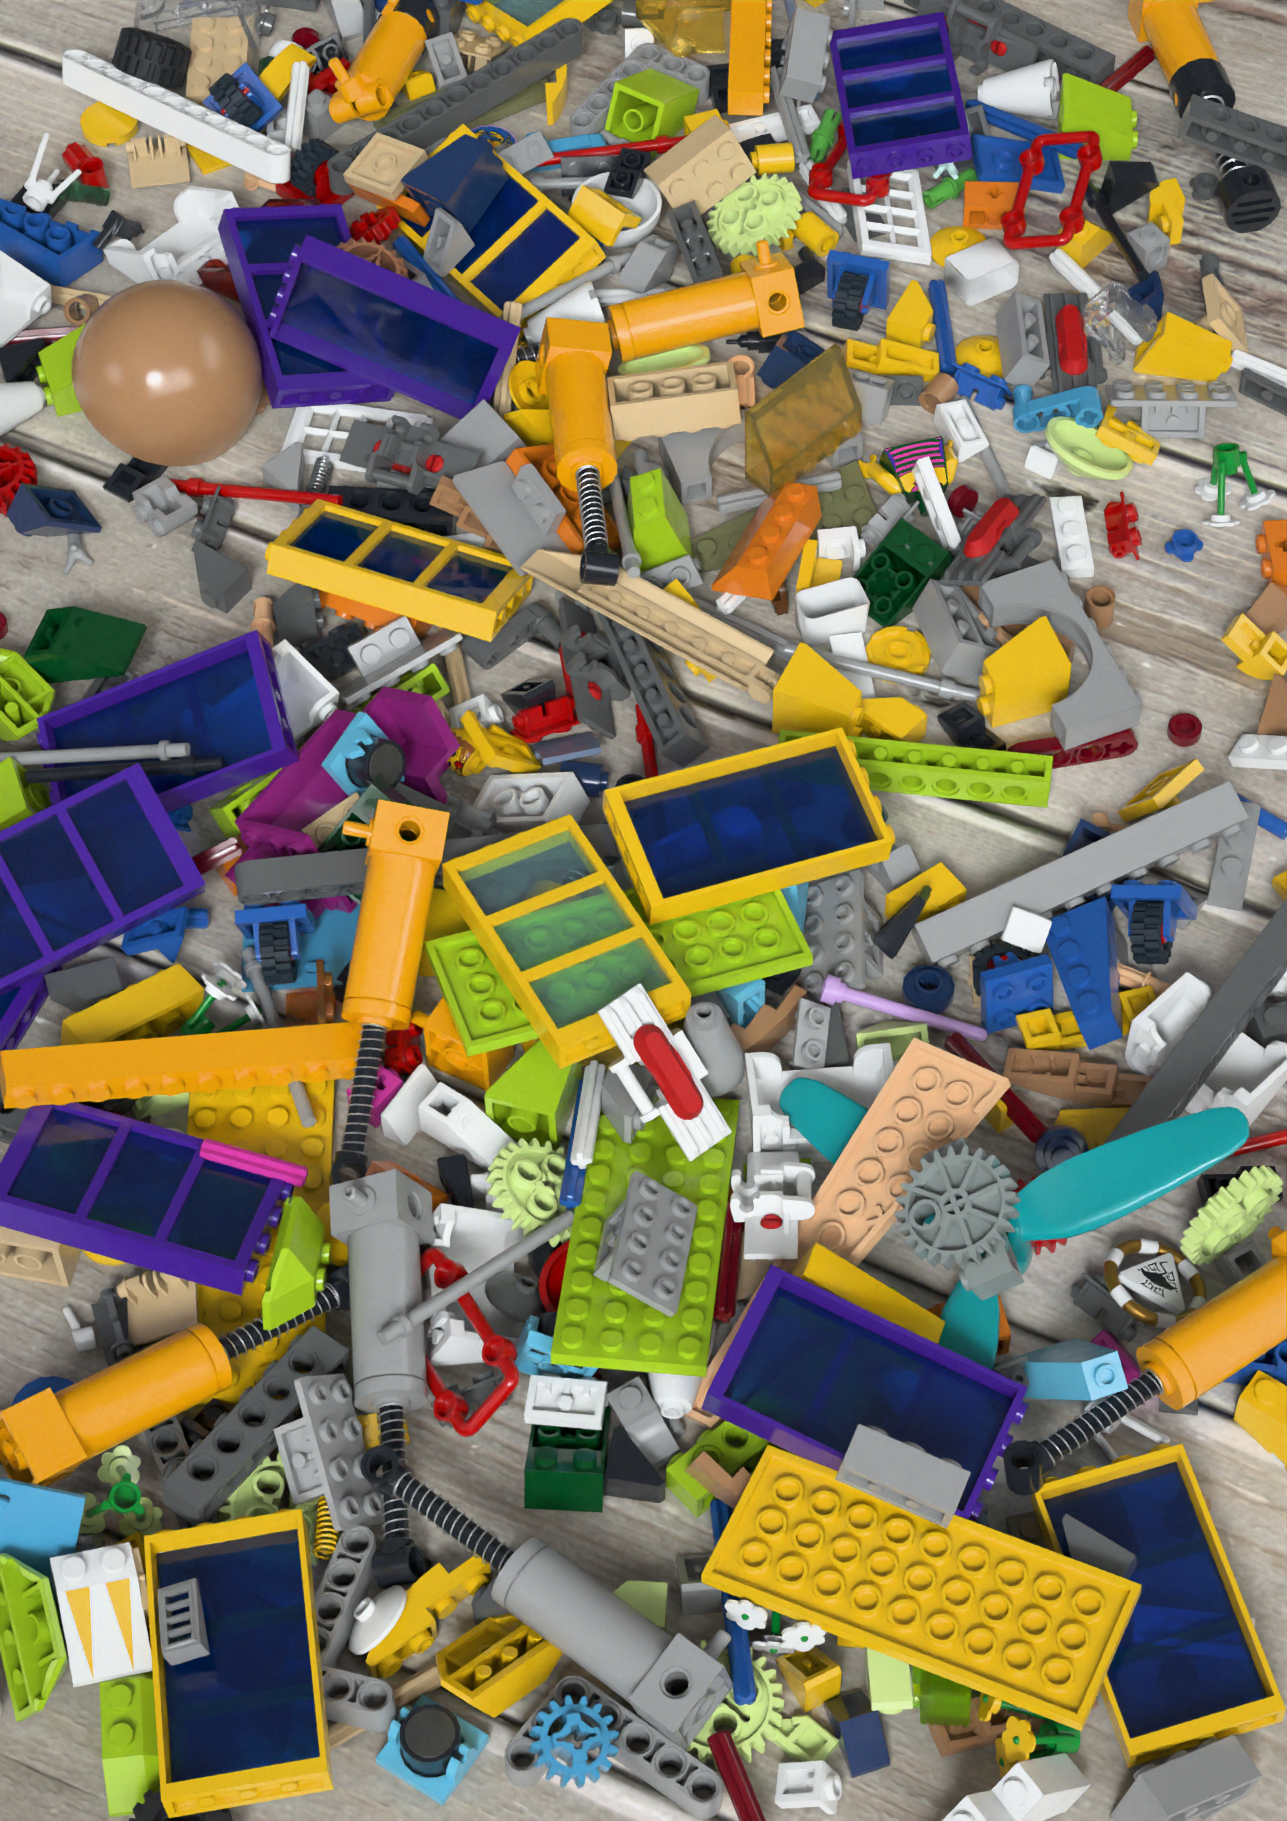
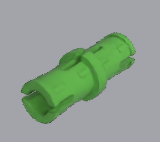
M826 109L824 111L818 129H815L812 133V143L809 147L811 155L808 159H814L815 164L822 163L828 148H831L835 141L834 134L839 122L842 120V116L837 112L835 118H832L835 112L834 109Z

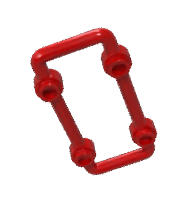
M869 115L851 119L855 143L861 140L862 125L897 130L894 134V140L918 136L917 123L912 120L880 115ZM841 121L838 126V141L824 163L812 165L809 171L807 193L809 197L819 201L867 207L872 205L877 198L885 197L890 193L889 179L893 173L869 176L866 179L865 195L826 189L832 186V170L847 149L843 122Z
M1087 130L1042 134L1033 139L1030 149L1021 153L1019 161L1023 172L1012 209L1006 212L1000 219L1004 231L1003 243L1007 248L1018 250L1061 247L1068 244L1074 234L1083 230L1085 217L1081 208L1090 176L1093 171L1101 167L1103 161L1098 133ZM1087 143L1077 151V158L1081 167L1070 206L1063 209L1059 214L1060 224L1063 229L1062 233L1020 237L1025 233L1027 227L1023 211L1033 177L1040 174L1045 165L1044 156L1041 151L1042 147Z
M433 1247L427 1249L420 1256L421 1278L434 1264L436 1267L434 1272L435 1285L443 1290L468 1274L461 1263L448 1259L440 1248ZM468 1292L458 1298L457 1302L484 1343L482 1347L483 1361L487 1365L499 1368L504 1375L501 1383L468 1420L466 1419L469 1411L467 1401L461 1394L448 1390L425 1353L426 1384L435 1397L433 1405L434 1415L438 1420L450 1423L454 1430L462 1437L475 1435L513 1393L520 1380L519 1370L514 1363L517 1358V1349L510 1339L495 1333L471 1293Z

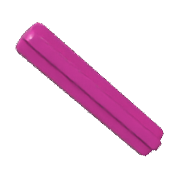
M208 1138L203 1141L200 1148V1156L206 1158L207 1161L271 1179L273 1177L295 1186L303 1187L308 1177V1168L306 1166Z

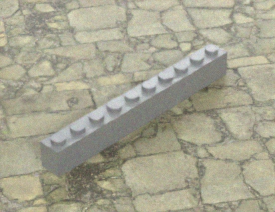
M1229 780L921 921L913 926L911 933L926 964L946 969L960 961L958 956L970 951L972 955H976L978 952H982V948L986 946L990 948V942L1002 936L1012 906L1044 915L1050 919L1054 917V912L1062 908L1070 911L1086 903L1084 898L1097 893L1098 897L1111 893L1112 885H1116L1123 880L1138 881L1149 874L1147 869L1158 864L1161 869L1178 862L1180 860L1179 855L1191 850L1192 854L1199 853L1212 845L1210 840L1221 835L1226 840L1243 831L1241 826L1244 825L1249 817Z

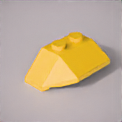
M508 1613L488 1617L437 1652L435 1660L442 1687L495 1718L544 1683L563 1652L514 1615Z

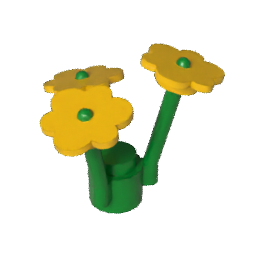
M981 1692L979 1698L980 1706L977 1718L980 1721L988 1722L992 1713L997 1714L1000 1708L1046 1720L1047 1722L1040 1726L1039 1735H1033L1028 1720H1021L1018 1716H1010L1006 1723L1007 1730L1002 1733V1738H996L995 1740L996 1761L999 1766L1001 1779L1017 1762L1061 1753H1076L1078 1751L1081 1740L1079 1730ZM1040 1744V1746L1043 1748L1034 1751L1036 1745Z

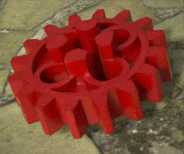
M387 206L384 209H378L376 212L371 211L369 214L365 212L360 215V220L352 222L349 230L352 239L356 242L363 237L366 242H371L375 239V243L381 246L380 242L389 239L391 231L398 228V224L402 220L394 206Z

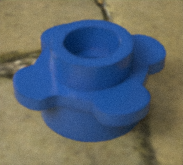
M1187 529L1176 531L1172 536V541L1165 544L1166 553L1174 554L1183 562H1191L1194 559V554L1203 549V542L1198 539V536L1193 531Z

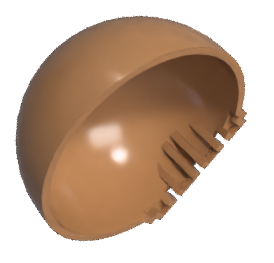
M151 280L119 291L100 305L91 315L73 351L71 366L73 387L80 407L88 420L111 444L123 452L149 463L183 467L213 460L235 446L248 429L253 417L263 413L266 406L270 404L266 386L262 381L263 372L259 349L250 328L234 307L222 297L190 282Z

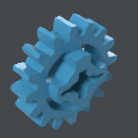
M566 1695L563 1699L562 1707L554 1700L548 1704L547 1708L550 1715L542 1711L538 1713L535 1719L541 1726H532L529 1735L538 1739V1741L533 1742L528 1749L530 1753H539L540 1755L534 1764L535 1768L546 1766L549 1769L545 1777L546 1780L549 1781L555 1775L561 1777L560 1787L565 1788L569 1780L574 1779L579 1789L584 1786L586 1776L593 1783L600 1779L598 1768L604 1772H608L611 1768L612 1763L606 1757H615L619 1748L611 1745L610 1742L617 1739L619 1732L608 1730L607 1727L613 1720V1717L609 1715L602 1718L599 1715L602 1707L600 1703L591 1709L587 1707L586 1696H582L578 1704H573L570 1695ZM561 1718V1731L547 1736L550 1726ZM581 1718L587 1720L589 1723L592 1724L593 1727L591 1728L589 1725L583 1722ZM570 1734H573L575 1741L582 1742L578 1749L574 1748L573 1743H566V1739ZM600 1747L597 1758L587 1765V1751ZM553 1756L559 1757L567 1766L558 1762Z

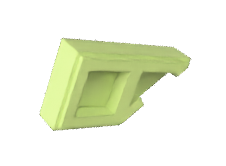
M809 1715L792 1716V1719H782L781 1727H773L776 1731V1737L772 1742L797 1762L826 1761L839 1746V1740Z

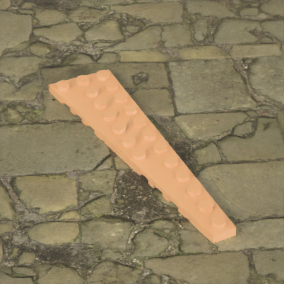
M913 1038L812 1201L815 1204L814 1215L809 1219L798 1222V1259H792V1261L775 1259L772 1265L791 1274L801 1258L817 1242L857 1267L896 1222L895 1213L905 1209L895 1200L896 1197L907 1196V1192L900 1184L913 1182L914 1179L908 1171L910 1169L918 1172L923 1170L920 1159L923 1158L922 1155L962 1137L966 1139L1011 1086L1009 1079L917 1038ZM763 1280L708 1366L707 1376L702 1378L692 1410L684 1415V1417L707 1429L715 1430L724 1422V1419L701 1409L706 1393ZM782 1314L781 1319L774 1316L771 1317L731 1397L732 1400L741 1404L800 1335L804 1328L799 1327V1320Z

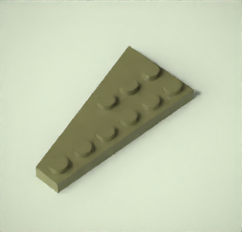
M857 460L835 470L840 473L842 479L840 489L818 493L822 517L812 532L810 540H817V530L856 526L858 539H861L863 526L876 514ZM758 508L690 540L692 558L697 557L701 563V569L698 570L699 573L722 569Z

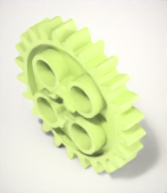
M764 173L760 180H757L755 175H752L750 182H743L740 187L726 195L722 202H717L713 205L716 210L708 213L711 220L706 222L709 227L708 234L716 248L721 249L724 255L729 252L735 258L739 252L741 255H748L749 252H752L756 257L758 255L757 241L765 239L768 241V245L773 243L779 246L780 242L778 239L780 237H790L787 230L796 229L797 226L794 221L801 219L799 211L803 209L800 203L802 199L792 182L789 183L786 177L779 179L778 175L774 174L769 179L767 174Z
M521 1138L517 1144L509 1142L505 1149L502 1148L493 1159L494 1161L488 1167L491 1173L486 1178V1181L492 1184L487 1193L497 1197L492 1204L493 1207L504 1209L500 1218H511L514 1221L511 1229L523 1228L525 1238L567 1211L566 1206L559 1203L566 1161L564 1148L561 1146L557 1151H554L550 1141H547L541 1147L536 1138H533L529 1144ZM575 1207L571 1211L573 1214L575 1213ZM572 1225L548 1240L550 1245L555 1247L559 1241L562 1244L569 1241Z
M1262 1165L1259 1169L1254 1166L1249 1173L1246 1170L1243 1171L1239 1179L1232 1178L1229 1186L1226 1188L1222 1186L1217 1193L1208 1199L1204 1207L1198 1210V1217L1189 1221L1191 1226L1183 1232L1185 1237L1180 1240L1182 1244L1180 1250L1194 1265L1202 1266L1205 1262L1210 1264L1214 1258L1219 1260L1225 1251L1231 1252L1235 1244H1242L1244 1239L1253 1234L1259 1224L1265 1221L1263 1217L1273 1211L1271 1205L1280 1199L1277 1195L1283 1191L1281 1186L1284 1182L1269 1166L1266 1167L1265 1165Z
M278 1452L277 1461H271L269 1456H267L262 1464L224 1502L222 1507L219 1508L218 1520L227 1522L233 1521L240 1516L256 1517L273 1514L280 1510L285 1485L288 1483L280 1452ZM270 1488L273 1489L275 1493L264 1494L260 1491V1489ZM290 1493L288 1509H302L308 1528L311 1564L316 1566L318 1565L319 1558L313 1554V1544L315 1543L314 1534L316 1532L318 1498L312 1502L294 1505ZM323 1525L324 1527L333 1528V1526ZM322 1531L324 1533H334L332 1531ZM338 1531V1534L336 1535V1537L338 1538V1539L335 1541L336 1543H338V1541H339V1538H340V1535H341V1534L339 1533L340 1531ZM322 1537L325 1539H334L332 1537ZM298 1542L238 1553L239 1559L250 1554L252 1556L251 1567L253 1568L261 1561L266 1562L267 1573L272 1571L275 1564H280L283 1574H287L289 1564H294L297 1570L301 1572ZM323 1542L322 1544L330 1545L332 1543ZM321 1548L322 1550H331L329 1548Z
M701 1640L700 1648L704 1649L707 1643L705 1640ZM750 1647L751 1658L753 1659V1647ZM724 1649L716 1660L725 1667L731 1679L728 1649ZM765 1656L756 1661L752 1660L756 1701L751 1705H737L734 1702L732 1688L723 1700L725 1704L721 1703L687 1748L686 1752L691 1755H698V1760L705 1764L707 1758L713 1759L714 1768L718 1770L707 1743V1738L716 1733L715 1729L721 1725H729L735 1729L731 1734L739 1756L741 1755L748 1763L752 1762V1748L762 1754L765 1752L763 1738L770 1741L775 1740L776 1731L773 1727H781L782 1716L777 1712L784 1711V1700L777 1698L782 1695V1684L773 1683L776 1680V1670L764 1671L767 1659ZM687 1689L679 1691L676 1696L682 1695ZM740 1718H749L750 1720L748 1722H744Z

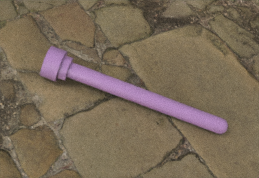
M827 974L824 979L819 996L820 1002L834 1005L835 1002L841 1004L842 1001L912 1022H923L929 1027L952 1034L959 1032L963 1037L979 1042L987 1038V1031L982 1027L849 988L847 983L841 982V978Z

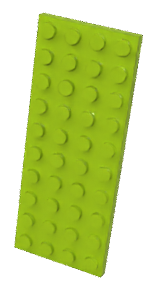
M763 854L728 863L735 879L771 870ZM717 867L657 882L663 899L723 883ZM635 889L623 890L690 990L691 997L813 965V954L781 889L649 925ZM605 896L515 918L493 927L521 972L627 930ZM471 930L425 942V952L467 1057L539 1038ZM635 941L529 983L558 1029L598 1013V1010L638 983H641L646 993L664 986Z
M711 1098L732 1133L692 1161L687 1159L661 1115L646 1122L643 1131L638 1130L632 1143L629 1144L623 1142L603 1111L600 1110L593 1161L591 1164H587L582 1201L579 1206L575 1207L550 1353L551 1364L696 1377L707 1376L740 1100ZM635 1171L655 1180L697 1206L678 1309L672 1317L612 1285L608 1280L605 1282L593 1275L605 1221L625 1201L630 1176Z

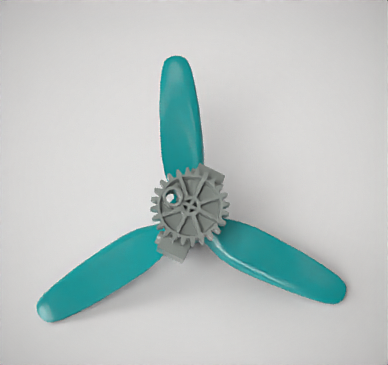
M799 1077L790 1081L781 1092L779 1099L780 1108L785 1116H789V1122L834 1165L869 1110L841 1092L817 1080L806 1077ZM1219 1107L1146 1128L1065 1160L1039 1175L1017 1194L1012 1191L1018 1185L1012 1177H1009L1011 1172L1005 1165L1000 1166L1001 1162L995 1155L988 1157L982 1148L975 1151L964 1137L922 1155L923 1158L920 1159L923 1170L918 1172L910 1169L908 1172L913 1177V1182L900 1184L907 1192V1196L896 1197L895 1201L905 1209L896 1212L895 1217L900 1222H903L897 1229L904 1237H907L904 1243L911 1250L915 1249L914 1253L921 1260L927 1257V1261L934 1267L941 1261L947 1270H951L956 1261L962 1268L958 1270L960 1278L940 1314V1319L945 1321V1325L938 1345L993 1370L999 1340L1000 1307L998 1294L1024 1283L1022 1275L1027 1271L1033 1255L1031 1241L1066 1239L1099 1229L1176 1189L1232 1155L1246 1142L1249 1137V1122L1246 1116L1238 1108ZM936 1372L925 1395L924 1402L920 1407L916 1444L921 1446L925 1453L939 1459L948 1458L954 1460L964 1470L971 1472L984 1425L989 1397Z

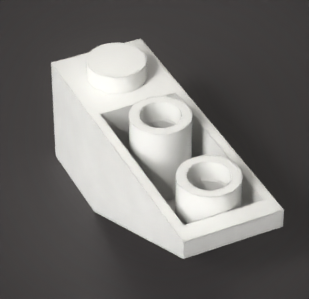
M439 1082L418 1106L421 1131L458 1154H464L468 1160L487 1172L489 1171L488 1167L502 1148L505 1149L509 1142L517 1144L472 1101L442 1082Z

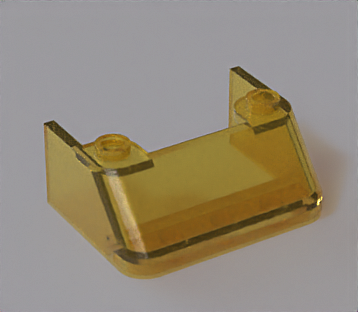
M636 0V18L676 57H687L690 54L725 53L723 12L731 11L732 1Z

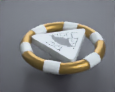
M1142 1238L1127 1240L1111 1249L1104 1261V1279L1110 1295L1121 1309L1135 1319L1154 1328L1167 1329L1207 1302V1291L1200 1272L1188 1258L1161 1242ZM1140 1253L1159 1256L1123 1270L1118 1275V1268L1123 1258L1129 1254ZM1176 1267L1190 1283L1193 1291V1299L1188 1310L1184 1313L1185 1305ZM1123 1286L1132 1290V1294L1130 1295ZM1160 1306L1166 1311L1173 1313L1175 1315L1158 1313L1153 1311H1155Z

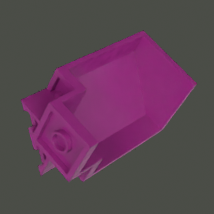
M384 686L361 712L367 713L389 740H393L401 746L406 763L403 774L405 780L399 783L446 804L448 795L439 778L449 768L447 760L460 747L432 696ZM336 709L297 752L299 761L283 767L235 820V824L242 833L241 838L249 848L224 875L234 884H236L234 867L238 863L256 859L320 853L310 836L302 833L301 830L349 797L321 764L357 713ZM347 895L300 900L301 904L306 903L315 920L326 908L332 911L339 910L351 913L358 905ZM279 903L265 904V907L279 906Z

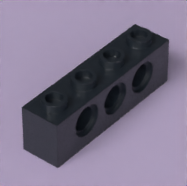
M329 485L328 494L342 495V506L440 536L456 534L458 517L429 505L434 491L421 490L418 495H414L405 489Z

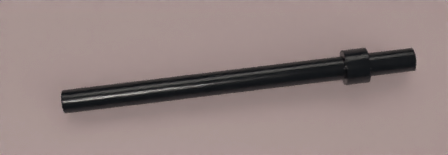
M1089 180L1084 197L1090 208L1095 209L1140 282L1146 281L1149 278L1148 271L1105 204V196L1102 191Z
M197 755L182 756L180 760L27 770L25 778L28 784L105 779L137 763L141 765L146 776L182 773L185 777L198 776L200 772L220 770L226 767L224 757L199 758Z

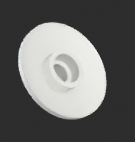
M395 1585L382 1591L373 1599L367 1597L359 1603L354 1611L356 1621L348 1643L351 1652L355 1655L365 1654L376 1647L388 1635L404 1610L407 1600L405 1589Z

